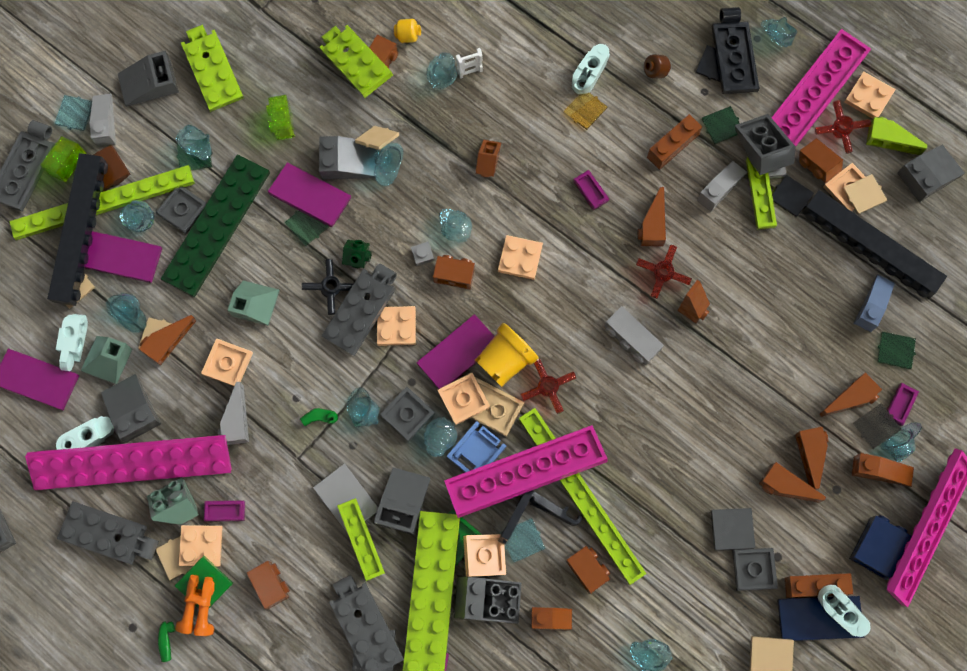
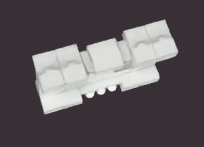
M480 48L477 49V53L460 58V55H456V68L460 79L463 78V75L476 71L483 72V57ZM475 57L474 60L465 63V60ZM475 66L474 69L465 71V69Z

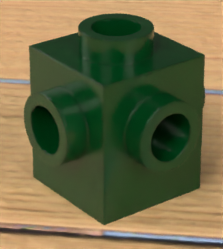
M347 240L343 247L342 264L357 269L364 268L366 263L371 261L372 251H369L370 243H365L362 240Z

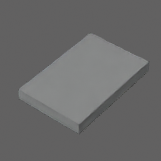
M345 463L313 487L346 532L347 530L337 505L356 498L365 522L377 514L378 506Z

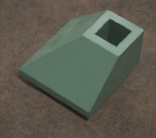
M243 280L233 292L227 311L232 317L269 326L280 290Z
M96 336L81 371L117 384L133 349L126 343L118 340Z
M183 478L174 480L167 486L155 490L147 496L150 516L153 521L181 525L199 515L196 503Z

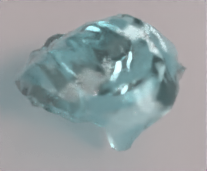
M786 17L780 20L769 19L761 22V26L764 28L767 36L774 43H777L778 46L788 47L792 45L797 30L787 23Z
M442 52L430 61L426 75L432 88L445 89L454 83L457 77L455 59L450 53Z
M189 124L179 130V133L176 135V141L187 154L194 155L203 161L210 157L212 149L209 142V134H204L202 130Z
M132 200L131 204L124 206L120 212L121 224L134 232L146 231L154 225V212L146 202Z
M443 209L440 211L439 220L442 224V235L456 243L466 242L471 236V219L459 210Z
M444 416L433 419L427 425L424 433L426 450L433 457L442 456L446 450L455 445L457 440V431L454 423Z
M648 639L643 642L636 641L630 647L631 657L640 666L641 671H663L673 659L669 646L657 639Z

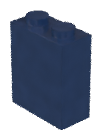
M878 515L870 517L849 559L886 580L893 576L896 564L902 558L905 546L912 536L907 533L908 531L898 525L894 526L889 523V519Z

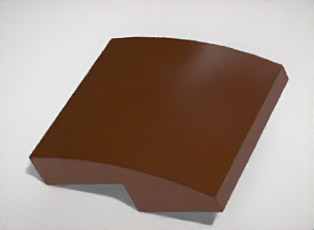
M112 145L93 154L101 156L108 164V171L104 174L103 178L104 189L102 192L107 191L112 185H119L130 175V172Z

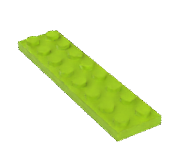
M420 511L403 671H445L460 518L456 514Z

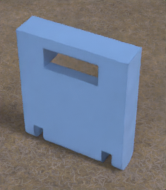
M477 421L447 455V458L465 473L470 470L458 461L461 455L475 465L474 469L494 462L507 447L505 444H502L499 449L496 448L501 440L484 426L477 432L476 429L480 425Z

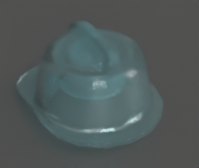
M389 143L381 150L376 149L373 157L376 164L375 179L382 186L392 184L397 177L404 155L403 148L398 143Z
M121 293L120 295L109 297L106 302L108 311L126 329L132 332H141L146 328V316L141 311L140 302L134 295Z
M356 388L349 396L347 402V411L354 426L361 427L362 425L371 426L372 424H378L379 406L370 398L364 388Z
M913 422L901 427L881 444V449L887 450L896 462L906 459L916 450L914 438L921 431V424Z

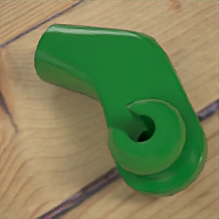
M314 408L302 416L300 420L304 426L314 421L333 424L338 420V415L332 410Z
M166 621L162 622L159 628L158 649L161 662H168L172 659L169 633L175 631L174 622L172 621L168 623Z

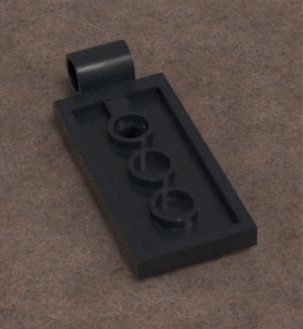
M740 7L721 8L719 14L721 23H714L711 27L722 94L758 92L760 87L749 22H740ZM729 41H734L736 45H731Z

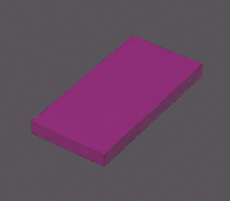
M288 162L268 190L269 195L330 227L334 226L351 199V195Z
M92 231L93 240L88 248L89 259L84 268L152 283L163 249L161 246Z
M474 314L417 362V365L435 386L440 389L456 381L477 363L475 359L495 336Z
M9 348L0 364L1 388L64 411L80 376L71 371H62L60 367Z

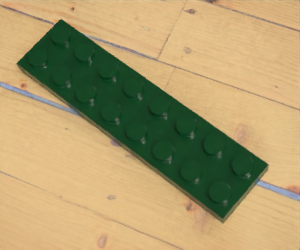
M238 154L236 155L161 277L163 282L195 298L270 174L268 169Z

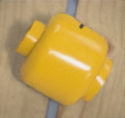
M400 19L394 25V36L401 43L416 42L418 36H421V26L417 24L415 19Z

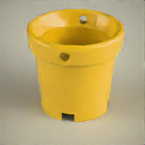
M502 323L497 329L495 337L475 361L503 387L528 364L532 365L539 357L508 325Z

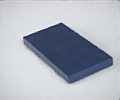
M847 596L861 611L860 596ZM818 598L777 600L781 638L793 639L796 641L865 638L864 636H852L825 611Z

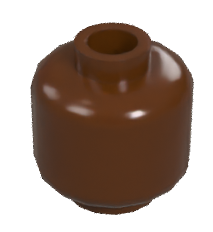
M649 55L644 62V72L649 78H665L671 69L670 61L664 55Z

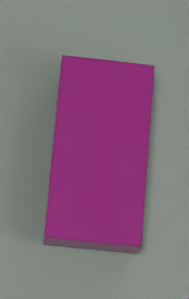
M589 170L573 179L574 184L593 211L609 201L608 196Z
M900 383L884 418L899 426H903L919 391Z
M204 501V521H245V501Z

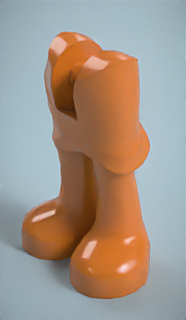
M191 575L184 600L186 602L182 620L176 623L175 630L183 634H191L194 631L196 636L213 635L214 626L208 623V610L211 596L214 593L215 583L212 577H205L202 590L197 589L199 576ZM195 604H198L199 610L197 615V621L194 628V610Z

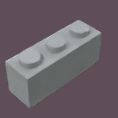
M622 306L605 323L604 327L608 335L611 337L615 336L620 341L621 347L626 351L629 349L634 354V359L640 364L647 365L664 346Z

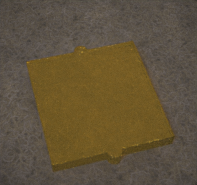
M588 92L580 94L564 110V113L572 118L574 123H578L588 130L608 107L598 100L597 96L594 97Z

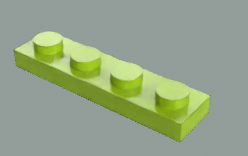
M747 157L746 165L757 230L776 228L777 222L769 174L760 175Z
M354 498L337 505L366 581L385 574L357 499Z

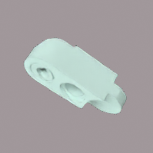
M598 44L594 46L591 51H588L575 70L572 78V89L577 94L586 95L590 93L610 56L609 48L606 45ZM584 82V87H581L579 83Z
M68 315L62 322V328H59L56 350L61 354L59 362L62 371H71L74 361L80 362L88 326L86 315Z
M109 417L93 418L61 435L56 442V448L60 450L98 446L105 441L104 439L112 435L115 429ZM88 432H91V438L89 440H86V434ZM72 443V445H71L70 448H66V447H65V446H67V445H69V444Z
M827 585L819 591L818 600L825 611L852 636L863 637L870 632L869 620L839 587ZM829 594H834V598L831 600H828L827 596Z

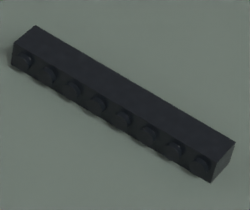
M79 153L47 297L48 300L54 303L76 306L77 301L81 297L80 285L85 278L83 271L89 259L88 248L93 240L91 234L96 226V211L100 208L99 197L100 192L104 189L103 178L104 174L108 171V164L101 156Z
M818 190L802 212L808 220L819 224L824 231L831 232L840 242L847 243L853 247L855 252L863 254L871 263L881 266L886 273L897 277L902 284L912 287L924 298L930 299L935 295L947 278V275L820 190Z

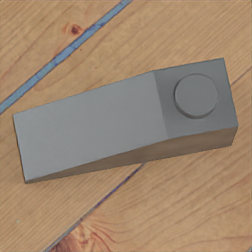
M111 93L93 96L90 132L91 139L97 147L116 145Z
M732 161L701 191L697 201L712 212L747 172Z
M236 382L220 422L221 429H218V435H226L227 445L249 442L244 385L241 382Z

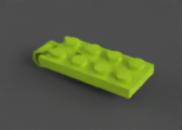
M202 24L187 30L186 33L190 43L185 44V42H181V45L211 112L244 99L215 29L211 31L212 34L207 35ZM209 53V57L203 58V54Z
M348 25L345 26V30L342 33L334 26L321 37L326 44L325 46H320L321 51L364 98L393 76L390 69ZM349 48L347 52H343L344 49Z

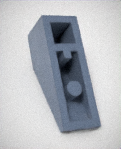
M877 274L853 324L870 332L877 328L885 313L895 283Z

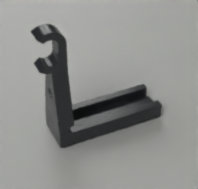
M532 490L522 494L498 541L504 545L509 541L529 501L531 502L530 505L571 526L578 525L582 521L583 515H579L577 520H573L566 515L568 506L561 509Z

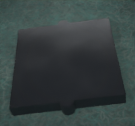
M707 45L696 73L708 77L709 80L713 79L720 82L715 48Z
M786 175L781 184L776 186L772 198L775 204L797 217L801 210L807 207V202L814 193Z

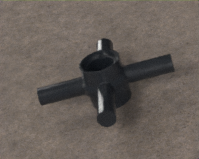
M326 259V278L321 283H302L301 290H320L322 295L327 298L328 315H335V296L340 291H350L354 283H340L339 279L334 276L333 259ZM331 284L335 289L330 290L326 285Z

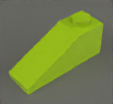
M874 117L869 124L866 145L915 155H922L927 149V144L892 120H887L884 117Z

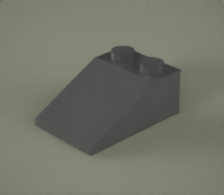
M769 114L735 125V130L746 154L760 175L794 164L796 146Z
M341 136L319 137V172L322 180L377 178V149L357 144L353 138Z
M942 144L911 160L897 174L920 203L963 176L965 172Z
M136 374L101 392L110 420L119 439L127 443L161 425Z

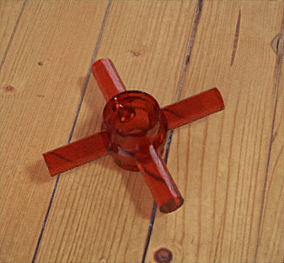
M837 100L833 102L837 119L833 125L815 127V134L832 132L835 137L842 138L845 153L849 154L853 152L849 134L853 129L870 127L871 120L853 122L851 117L843 114L841 102Z
M670 245L665 260L658 264H653L638 258L636 263L637 266L654 272L656 283L651 297L655 299L658 298L664 282L674 279L687 285L691 283L692 278L674 272L672 260L677 250V247L674 245ZM659 269H666L668 274H661Z
M538 359L534 362L541 378L538 387L520 394L521 398L525 401L542 394L550 398L556 413L560 414L564 410L556 393L560 385L576 379V375L573 371L557 379L553 376H548L541 360ZM546 382H550L553 384L554 388L552 390H546L543 387V384Z

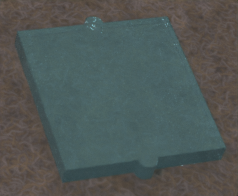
M64 95L55 125L67 127L69 130L84 131L91 113L92 101L81 99L79 96L76 98Z
M532 518L516 525L509 541L505 544V549L509 551L513 563L545 549L540 537L541 532L537 531Z

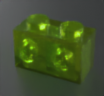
M287 95L269 97V105H266L268 116H271L272 119L269 122L271 133L274 132L277 140L295 137Z
M61 136L40 166L50 176L66 182L76 169L79 153L86 154V152L78 143Z

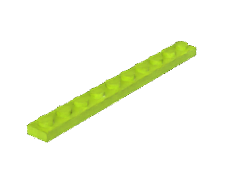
M183 166L101 192L99 197L100 208L96 211V215L171 192L179 187L194 185L195 182L190 166ZM68 203L9 221L13 238L20 240L63 226Z
M536 408L519 418V421L536 446L556 439ZM577 473L559 480L627 583L631 585L646 575V572L581 475Z

